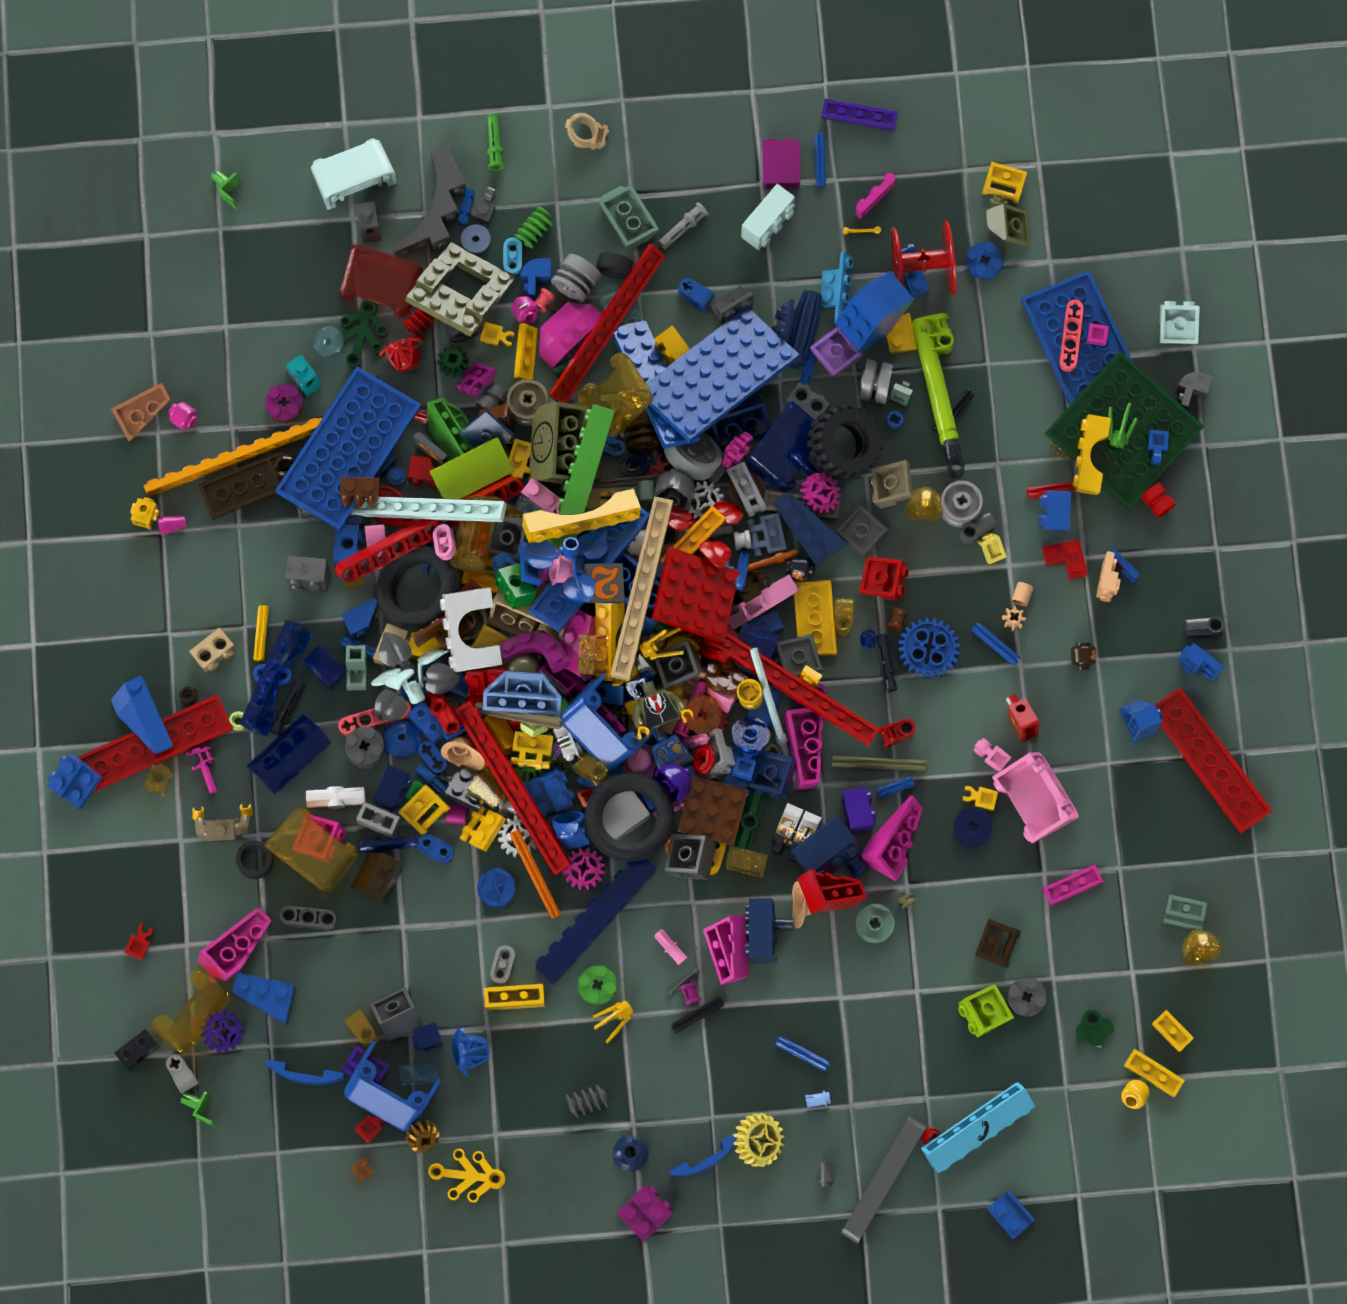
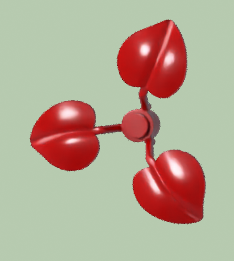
M719 501L713 505L714 508L726 517L725 523L728 525L739 523L743 517V510L732 503ZM672 507L668 526L677 531H685L693 526V523L690 522L692 516L682 508ZM708 539L700 544L699 549L694 555L701 558L705 556L711 563L722 570L730 559L731 550L722 542L715 541L712 543Z

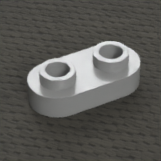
M503 945L495 953L490 977L496 984H504L510 978L515 960V952L510 946ZM508 953L509 958L503 959L502 955ZM498 972L504 973L502 978H498L496 975Z

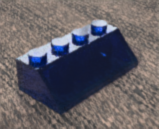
M303 714L256 756L247 767L275 795L292 778H295L306 765H309L317 755L325 751L332 742L320 727Z

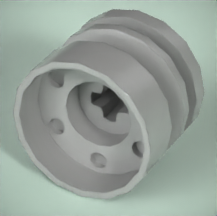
M568 254L561 264L564 270H557L556 275L551 279V283L563 295L583 303L586 295L591 292L588 286H595L601 277V273L582 257Z

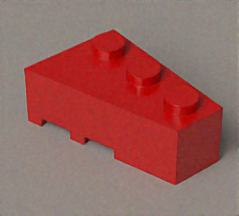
M813 869L797 878L811 914L852 908L868 898L861 880L845 876L835 877L831 876V873H817Z

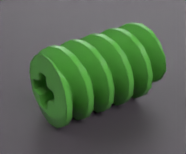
M538 206L536 212H532L531 217L526 219L527 223L524 222L521 226L522 228L517 229V234L513 235L523 245L533 248L534 246L531 241L538 243L536 236L543 237L541 230L548 231L545 225H553L550 221L552 217L545 209Z

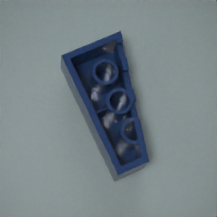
M787 492L773 502V505L815 566L847 546V543L791 493Z

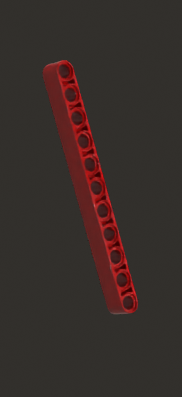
M509 474L459 500L481 499V501L505 502L521 493L523 483L515 476ZM420 519L340 561L335 567V573L346 583L354 582L433 540V532L437 526L446 524L451 529H454L467 521L447 520L444 522V520ZM382 551L381 556L377 557L378 553ZM366 560L365 564L361 566L362 561ZM349 569L348 573L344 575L345 570Z

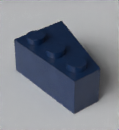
M772 898L749 899V904H746L745 907L746 916H749V924L745 926L746 935H749V943L745 945L746 955H749V958L754 963H778L777 957H775V945H777L775 938V901Z

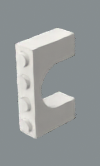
M491 588L442 595L443 599H440L441 610L445 611L443 626L448 631L446 645L447 649L451 650V657H449L450 668H453L455 672L502 665L499 645L471 648L462 642L458 632L460 620L466 613L493 607Z

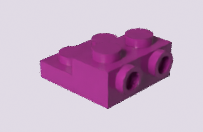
M647 1185L638 1191L617 1212L621 1219L643 1242L673 1216L671 1213L673 1208L666 1200L661 1202L657 1197L659 1195L657 1190L653 1186L648 1188Z

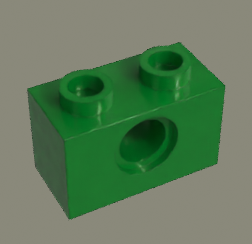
M520 564L498 569L495 584L502 591L506 603H509L512 610L533 604L536 590L532 584L521 580Z

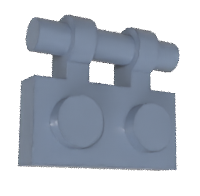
M779 513L761 516V524L755 525L754 519L747 520V530H749L752 542L751 550L754 551L755 557L762 556V548H767L768 555L787 551ZM763 531L764 540L759 541L757 533Z

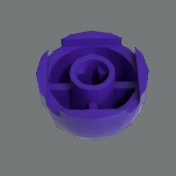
M667 764L654 773L655 781H659L660 785L666 790L672 803L674 801L679 803L689 794L691 790V774L688 769L677 764Z

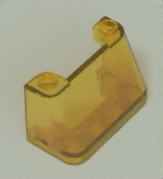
M616 353L611 358V365L616 369L600 385L589 383L577 392L579 406H586L591 409L594 404L615 410L608 436L620 434L653 401L652 391L629 356L624 353Z
M472 495L466 499L504 501L499 497ZM505 502L507 504L505 516L521 518L522 512ZM460 520L455 539L456 552L450 560L451 565L458 570L495 583L496 577L491 566L493 563L491 558L497 554L486 551L492 522Z
M303 807L301 809L296 808L267 840L264 846L324 892H332L359 854L355 852L356 848L349 842L346 844L339 842L313 822L310 817L311 813Z
M197 965L190 975L191 984L198 990L176 1018L172 1020L165 1015H160L149 1025V1028L155 1035L180 1053H186L192 1049L200 1039L201 1034L205 1032L201 1028V1026H206L207 1024L204 1019L210 1020V1013L216 1016L217 1010L222 1011L230 1000L227 989L200 965Z

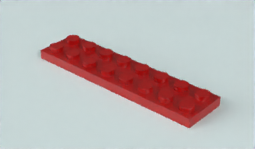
M1181 687L1155 704L1156 709L1159 708L1163 715L1161 728L1240 834L1272 813V809Z
M218 694L162 719L173 747L155 755L132 732L78 756L80 760L103 777L94 792L233 731Z

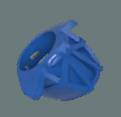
M564 812L553 818L552 831L562 848L576 849L591 843L586 829L585 814L582 812Z
M460 1027L452 1038V1054L457 1068L468 1078L470 1076L466 1069L475 1068L490 1058L489 1046L485 1038L466 1033L463 1034L464 1027Z

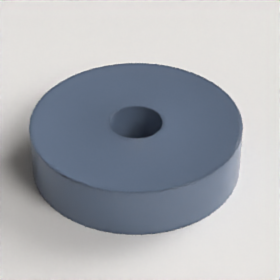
M477 224L466 227L461 234L463 249L474 255L485 253L491 244L489 231L484 226ZM473 238H479V241L474 242Z

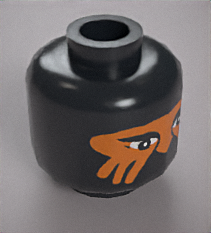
M793 556L787 562L786 574H790L793 580L806 582L811 576H814L815 564H812V560L809 557Z

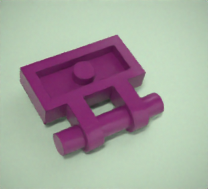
M474 362L462 375L464 380L458 382L456 388L461 393H468L469 396L479 397L482 395L480 388L490 385L498 373L494 368Z

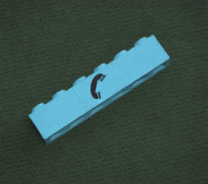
M1016 1082L923 1146L921 1150L930 1165L940 1173L947 1170L957 1160L963 1159L973 1149L979 1148L989 1138L995 1137L999 1131L1012 1125L1015 1120L1028 1114L1035 1105L1026 1089Z

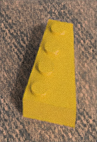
M673 325L655 338V346L659 348L667 366L690 350Z

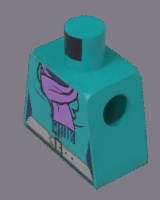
M302 355L286 364L287 373L306 398L322 387L317 374Z

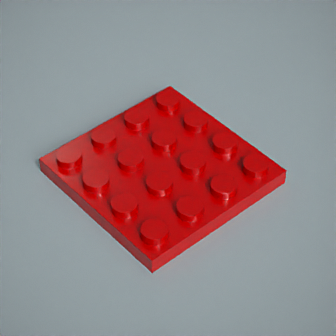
M673 547L667 548L651 619L719 643L724 642L736 590L735 580L739 576V571L726 566L720 570L707 559Z

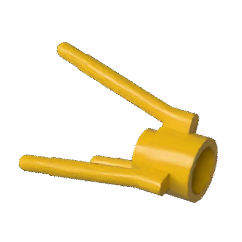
M676 628L668 633L667 629L649 640L642 642L640 650L643 656L654 660L656 658L684 654V651L657 654V651H659L658 642L682 629Z
M625 1000L621 1003L617 1002L615 1005L593 1015V1018H597L611 1011L614 1012L595 1025V1030L615 1017L619 1020L623 1019L606 1040L607 1044L631 1020L630 1015L634 1013L631 1006Z

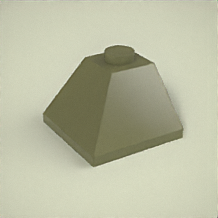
M1006 204L986 210L987 225L992 232L1005 241L1025 247L1031 246L1027 211Z

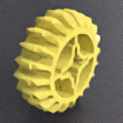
M754 1113L752 1116H746V1120H741V1126L735 1127L738 1130V1134L733 1135L737 1138V1141L733 1142V1144L738 1146L735 1152L740 1153L738 1158L744 1160V1163L750 1164L753 1167H764L765 1165L772 1164V1160L778 1159L776 1154L782 1153L779 1147L784 1146L781 1143V1139L784 1136L780 1135L783 1129L778 1127L779 1122L773 1121L774 1118L772 1116Z

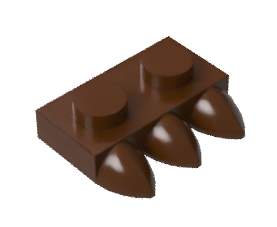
M341 477L340 497L342 504L347 508L354 498L355 504L360 508L367 498L369 506L374 508L379 500L380 479Z

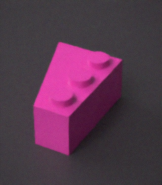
M578 610L572 617L560 644L571 664L566 669L580 677L591 680L592 662H595V617L587 612Z
M745 914L729 916L703 929L721 985L735 983L750 976L749 959L745 951L747 943Z

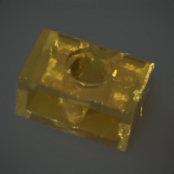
M596 633L579 634L578 673L590 675L607 674L609 635Z
M730 846L725 869L763 878L768 855Z

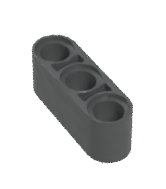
M286 906L280 912L282 922L289 927L332 930L338 923L335 913L326 909ZM293 912L295 914L294 918L290 921L285 920V914ZM307 914L314 915L313 921L308 923L304 921V917ZM326 916L333 917L331 924L323 923Z

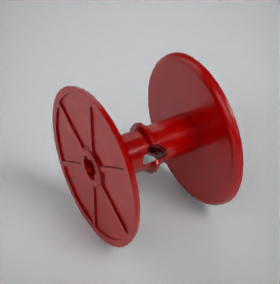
M944 221L942 225V249L932 251L921 249L920 252L902 254L898 231L895 227H892L891 253L893 272L904 288L905 272L923 270L925 273L926 270L944 268L949 292L955 295L956 265L953 240L948 221Z

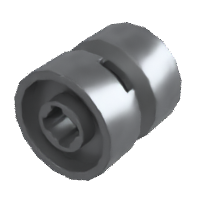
M492 382L485 387V394L478 397L475 405L480 410L500 406V404L506 402L508 392L500 385Z

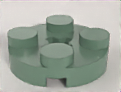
M871 904L860 910L856 917L855 926L857 934L864 941L877 944L885 942L892 935L895 921L888 908L880 904ZM874 919H878V923L881 924L876 929H873L872 925L869 924Z

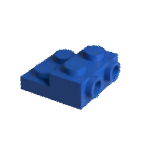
M1195 643L1191 647L1187 645L1178 657L1184 671L1195 675L1198 670H1201V674L1205 678L1212 679L1213 681L1218 678L1224 668L1222 664Z
M68 754L60 759L58 770L52 772L48 777L49 783L47 786L60 797L66 798L78 809H82L103 777L77 756Z
M557 768L523 783L543 817L553 812L558 813L574 805L572 802L575 799L571 788L567 790L565 783L568 782L564 772H559Z

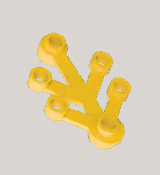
M456 1149L453 1152V1157L461 1163L466 1171L444 1169L438 1163L432 1164L428 1170L430 1177L434 1180H440L442 1177L465 1179L457 1187L451 1188L448 1191V1197L453 1201L457 1200L460 1194L476 1181L485 1183L478 1189L468 1193L467 1198L471 1203H476L479 1197L490 1188L499 1189L505 1183L504 1173L499 1169H492L481 1151L474 1152L473 1161L480 1164L486 1174L478 1173L465 1157L462 1149ZM456 1152H462L463 1156L461 1158H456ZM476 1154L482 1155L480 1161L475 1160ZM435 1169H439L441 1171L438 1176H435L433 1174V1171ZM493 1176L499 1177L497 1183L492 1182ZM452 1191H456L458 1193V1195L455 1198H452L450 1196V1193ZM472 1193L477 1194L475 1200L470 1199Z

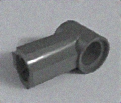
M987 513L975 521L963 525L959 533L962 543L971 544L975 539L997 528L995 518L990 513ZM970 530L973 536H967L964 531Z
M1219 616L1186 620L1187 637L1208 635L1216 637L1222 634L1225 623ZM1216 622L1221 628L1213 630L1210 624Z

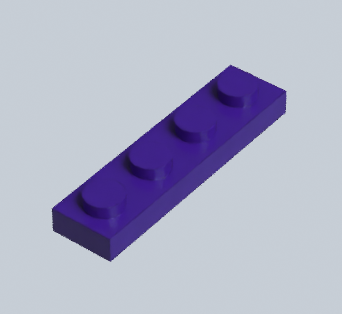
M825 99L821 118L894 131L898 111Z

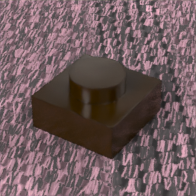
M559 293L548 309L555 314L567 302H573Z

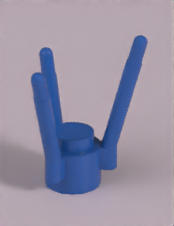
M505 551L491 558L493 561L491 566L495 577H497L498 568L501 569L510 566V564H515L510 555H506Z

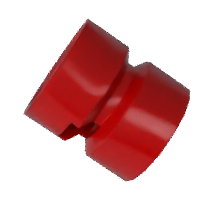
M1160 482L1152 486L1141 496V499L1147 506H1152L1151 511L1157 519L1168 513L1177 504L1171 495H1165L1166 490Z

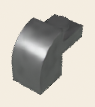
M1192 372L1185 375L1176 390L1180 391L1177 402L1187 410L1192 395L1206 399L1213 376L1201 372Z

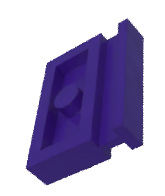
M356 1046L341 1070L352 1076L366 1051ZM369 1054L366 1060L372 1062L376 1067V1075L373 1082L379 1085L390 1066Z

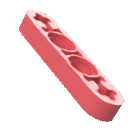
M1071 300L1067 304L1059 361L1060 368L1065 372L1073 371L1078 359L1084 310L1083 304L1079 300ZM1073 305L1079 309L1076 312L1075 318L1072 317L1073 309H1070ZM1073 322L1077 324L1078 329L1070 331L1067 325ZM1072 340L1075 342L1076 347L1068 349L1065 346V342ZM1068 354H1071L1070 366H1066L1065 363Z
M407 702L408 708L402 717L386 721L378 719L375 708L342 718L339 721L338 728L341 734L348 736L356 729V725L350 726L349 731H346L345 728L342 729V727L345 726V722H348L349 725L354 724L353 719L356 718L359 727L376 728L407 718L408 713L411 711V706ZM363 716H369L371 723L364 726L360 723V719Z

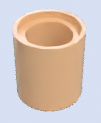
M1018 582L1012 602L1027 607L1034 587L1027 583Z

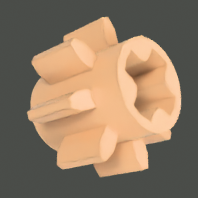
M1016 606L1011 611L1007 608L1005 610L1007 615L1002 616V620H1006L1004 627L1009 626L1012 631L1016 627L1021 629L1022 624L1020 622L1026 621V618L1022 617L1023 610H1016ZM1011 616H1012L1013 618H1014V617H1017V621H1016V620H1012V621H1011V620H1010Z

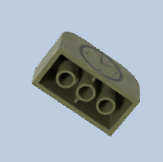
M553 402L542 405L537 409L532 422L530 472L533 479L564 485L566 480L570 481L571 474L568 473L571 462L575 463L577 456H574L576 445H581L582 438H579L581 428L587 425V420L584 419L589 407Z

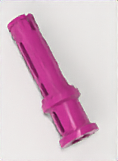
M699 680L687 704V709L692 711L693 717H695L708 687L706 683ZM680 714L679 723L672 733L688 739L690 728L696 721L695 718L692 719L690 715H686L687 723H684L682 721V714Z

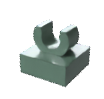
M904 380L901 385L895 383L889 399L907 407L913 390L909 389L910 383Z

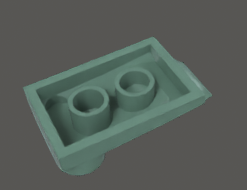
M632 185L627 187L619 186L601 196L599 205L626 249H634L642 245L659 232L658 226Z

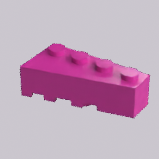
M809 708L787 710L783 719L790 756L796 759L793 768L797 790L816 788L820 783L823 717Z

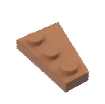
M160 383L115 406L111 410L130 443L171 399L163 384Z

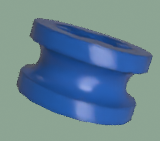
M892 411L887 415L886 423L890 429L896 430L902 426L904 420L902 413ZM893 416H895L896 419H900L898 420V424L890 422Z

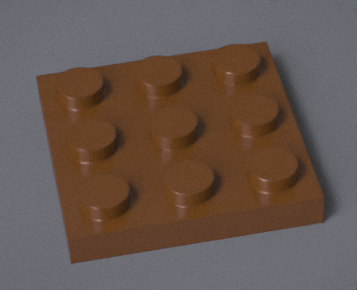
M692 776L691 790L686 796L677 833L703 835L714 842L734 847L748 790Z

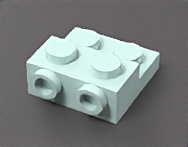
M1165 301L1164 305H1160V343L1198 344L1200 306L1195 305V302L1183 301V305H1176V301Z

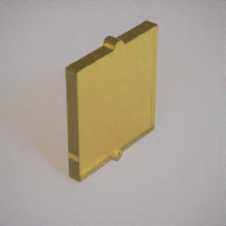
M486 768L478 776L474 777V781L467 788L468 792L493 809L506 798L493 773Z

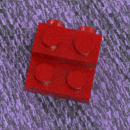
M867 556L859 593L861 595L877 596L881 599L899 601L900 596H903L905 593L903 581L909 574L907 564L903 560Z
M484 667L466 671L464 680L469 685L468 700H472L474 704L477 702L483 703L484 690L507 669Z

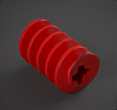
M416 309L414 311L415 315L410 314L409 320L405 319L403 323L407 331L413 337H417V333L423 336L422 328L427 331L429 330L428 323L434 326L433 319L437 321L439 319Z

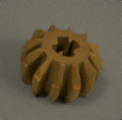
M426 1119L422 1123L417 1120L416 1125L411 1124V1129L406 1130V1141L409 1147L420 1154L423 1151L428 1153L430 1148L435 1149L434 1144L439 1143V1130L434 1123Z

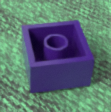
M866 786L843 791L841 801L849 831L853 835L871 832L873 826L876 825V814L870 808L872 803L870 791L867 792Z

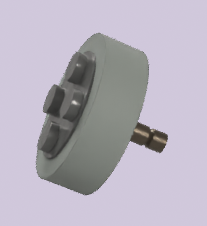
M705 432L699 435V442L664 449L670 464L680 473L695 480L709 479L722 462V452L719 446Z

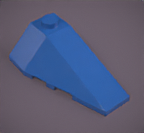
M142 675L124 683L111 699L117 716L128 725L155 755L172 748V742Z

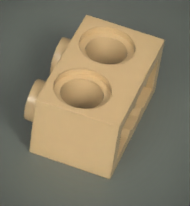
M219 627L189 652L206 673L216 669L221 660L231 657L234 654L235 646ZM219 642L226 643L223 649H217L216 646ZM204 654L211 655L208 661L201 660Z

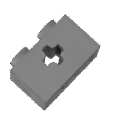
M366 802L363 803L356 819L359 825L392 839L401 823L399 816Z

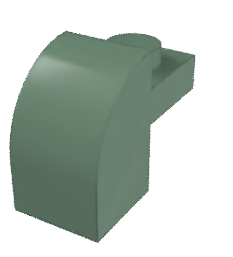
M365 645L346 646L347 691L366 690L367 654Z

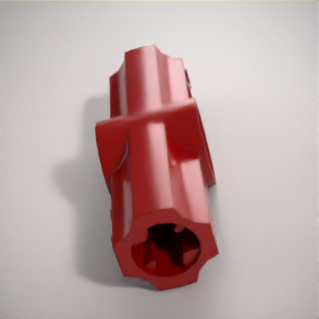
M427 691L426 699L431 706L430 712L437 717L444 732L447 734L456 733L460 729V722L454 711L456 709L449 704L444 693L433 694Z

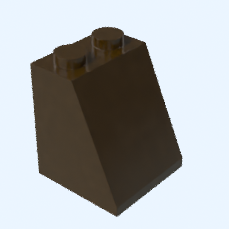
M367 853L351 889L386 905L402 872L400 861L383 853Z

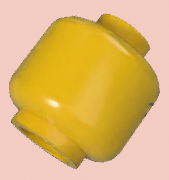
M1131 1080L1123 1089L1121 1099L1127 1107L1139 1109L1148 1100L1150 1091L1144 1082Z

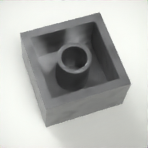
M288 556L285 578L291 590L303 591V589H308L313 593L327 591L329 566L326 559Z
M672 834L664 871L675 878L709 880L716 842L703 835Z

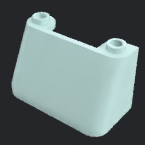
M374 138L367 140L365 144L326 159H317L311 166L312 174L327 210L336 207L335 202L338 199L343 201L345 196L378 184L380 187L382 182H386L389 187L397 184L395 172L381 142Z

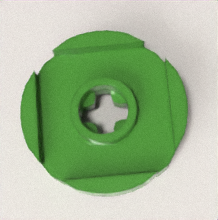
M600 965L589 967L583 971L578 981V990L583 1000L595 1005H604L613 999L617 989V980L611 970ZM596 980L603 983L599 991L597 988H592Z

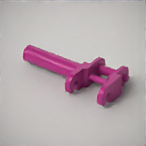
M204 746L203 749L198 747L193 749L192 752H186L187 756L196 753L199 755L201 762L197 767H192V771L201 769L210 794L216 793L215 783L209 767L206 765L207 763H213L212 761L215 760V758H211L209 752L211 747ZM201 753H206L207 760H203Z

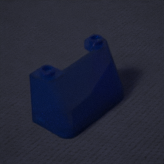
M791 401L749 457L748 469L783 493H786L787 490L791 491L797 483L795 481L797 473L810 457L809 452H811V449L807 447V441H810L808 432L813 429L811 425L816 420L799 405Z

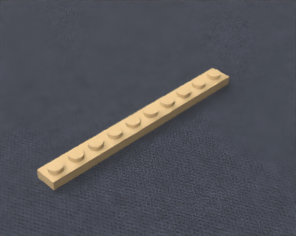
M654 497L611 671L612 678L627 681L631 679L673 507V500Z

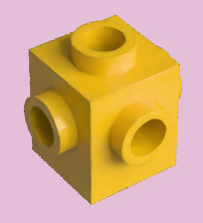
M144 497V499L138 498L137 502L133 503L131 507V521L134 525L148 529L152 528L154 521H157L160 513L154 500Z

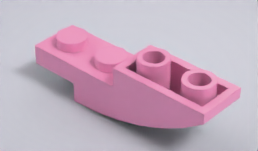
M532 478L521 491V494L533 502L540 510L559 515L561 510L557 508L560 498Z
M790 574L773 583L769 588L763 589L761 595L748 603L742 602L736 605L739 608V612L729 617L728 623L731 627L735 629L798 592L799 590Z

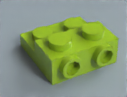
M995 984L964 998L958 1003L960 1015L967 1018L969 1022L968 1029L977 1038L1014 1018Z

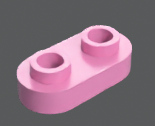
M446 524L437 526L433 532L435 552L442 560H449L456 552L453 530Z

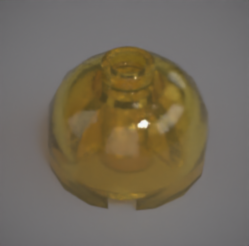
M917 488L912 491V497L906 500V515L915 521H919L920 518L926 519V522H932L942 517L941 495L932 488Z
M1199 929L1193 930L1184 939L1181 947L1184 961L1190 966L1205 965V960L1212 959L1214 961L1222 953L1217 937L1209 931Z

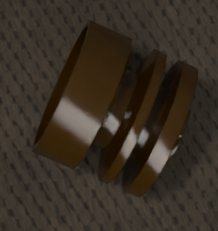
M646 410L632 412L622 418L624 432L628 433L625 436L628 452L646 453L663 448Z

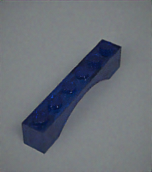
M285 620L239 723L241 726L254 734L267 737L274 721V698L279 680L288 664L306 649L313 632L299 623Z

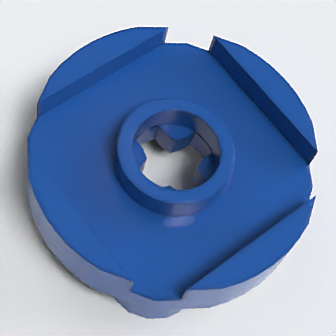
M992 242L975 244L967 253V270L972 276L981 278V280L993 279L1000 273L1003 267V254ZM982 257L989 259L988 265L980 263Z

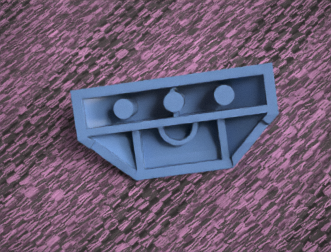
M504 671L484 690L483 710L560 716L562 696L544 674Z

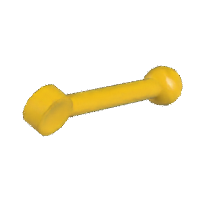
M876 226L874 229H848L845 227L842 232L845 235L874 232L878 235L881 233V228L879 226Z

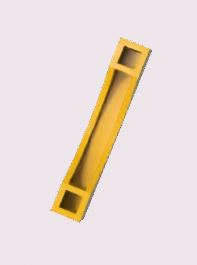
M634 489L615 493L604 505L584 514L558 515L543 510L523 514L522 526L529 544L539 543L547 539L578 534L586 530H596L599 527L613 526L625 521H634L640 518L641 507Z

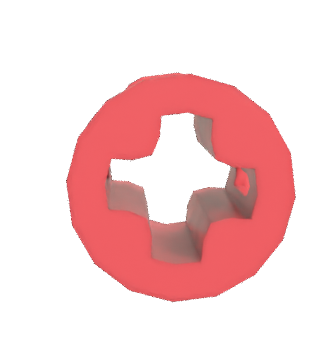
M542 288L540 295L534 303L540 312L545 313L546 307L551 300L555 299V296L550 291Z

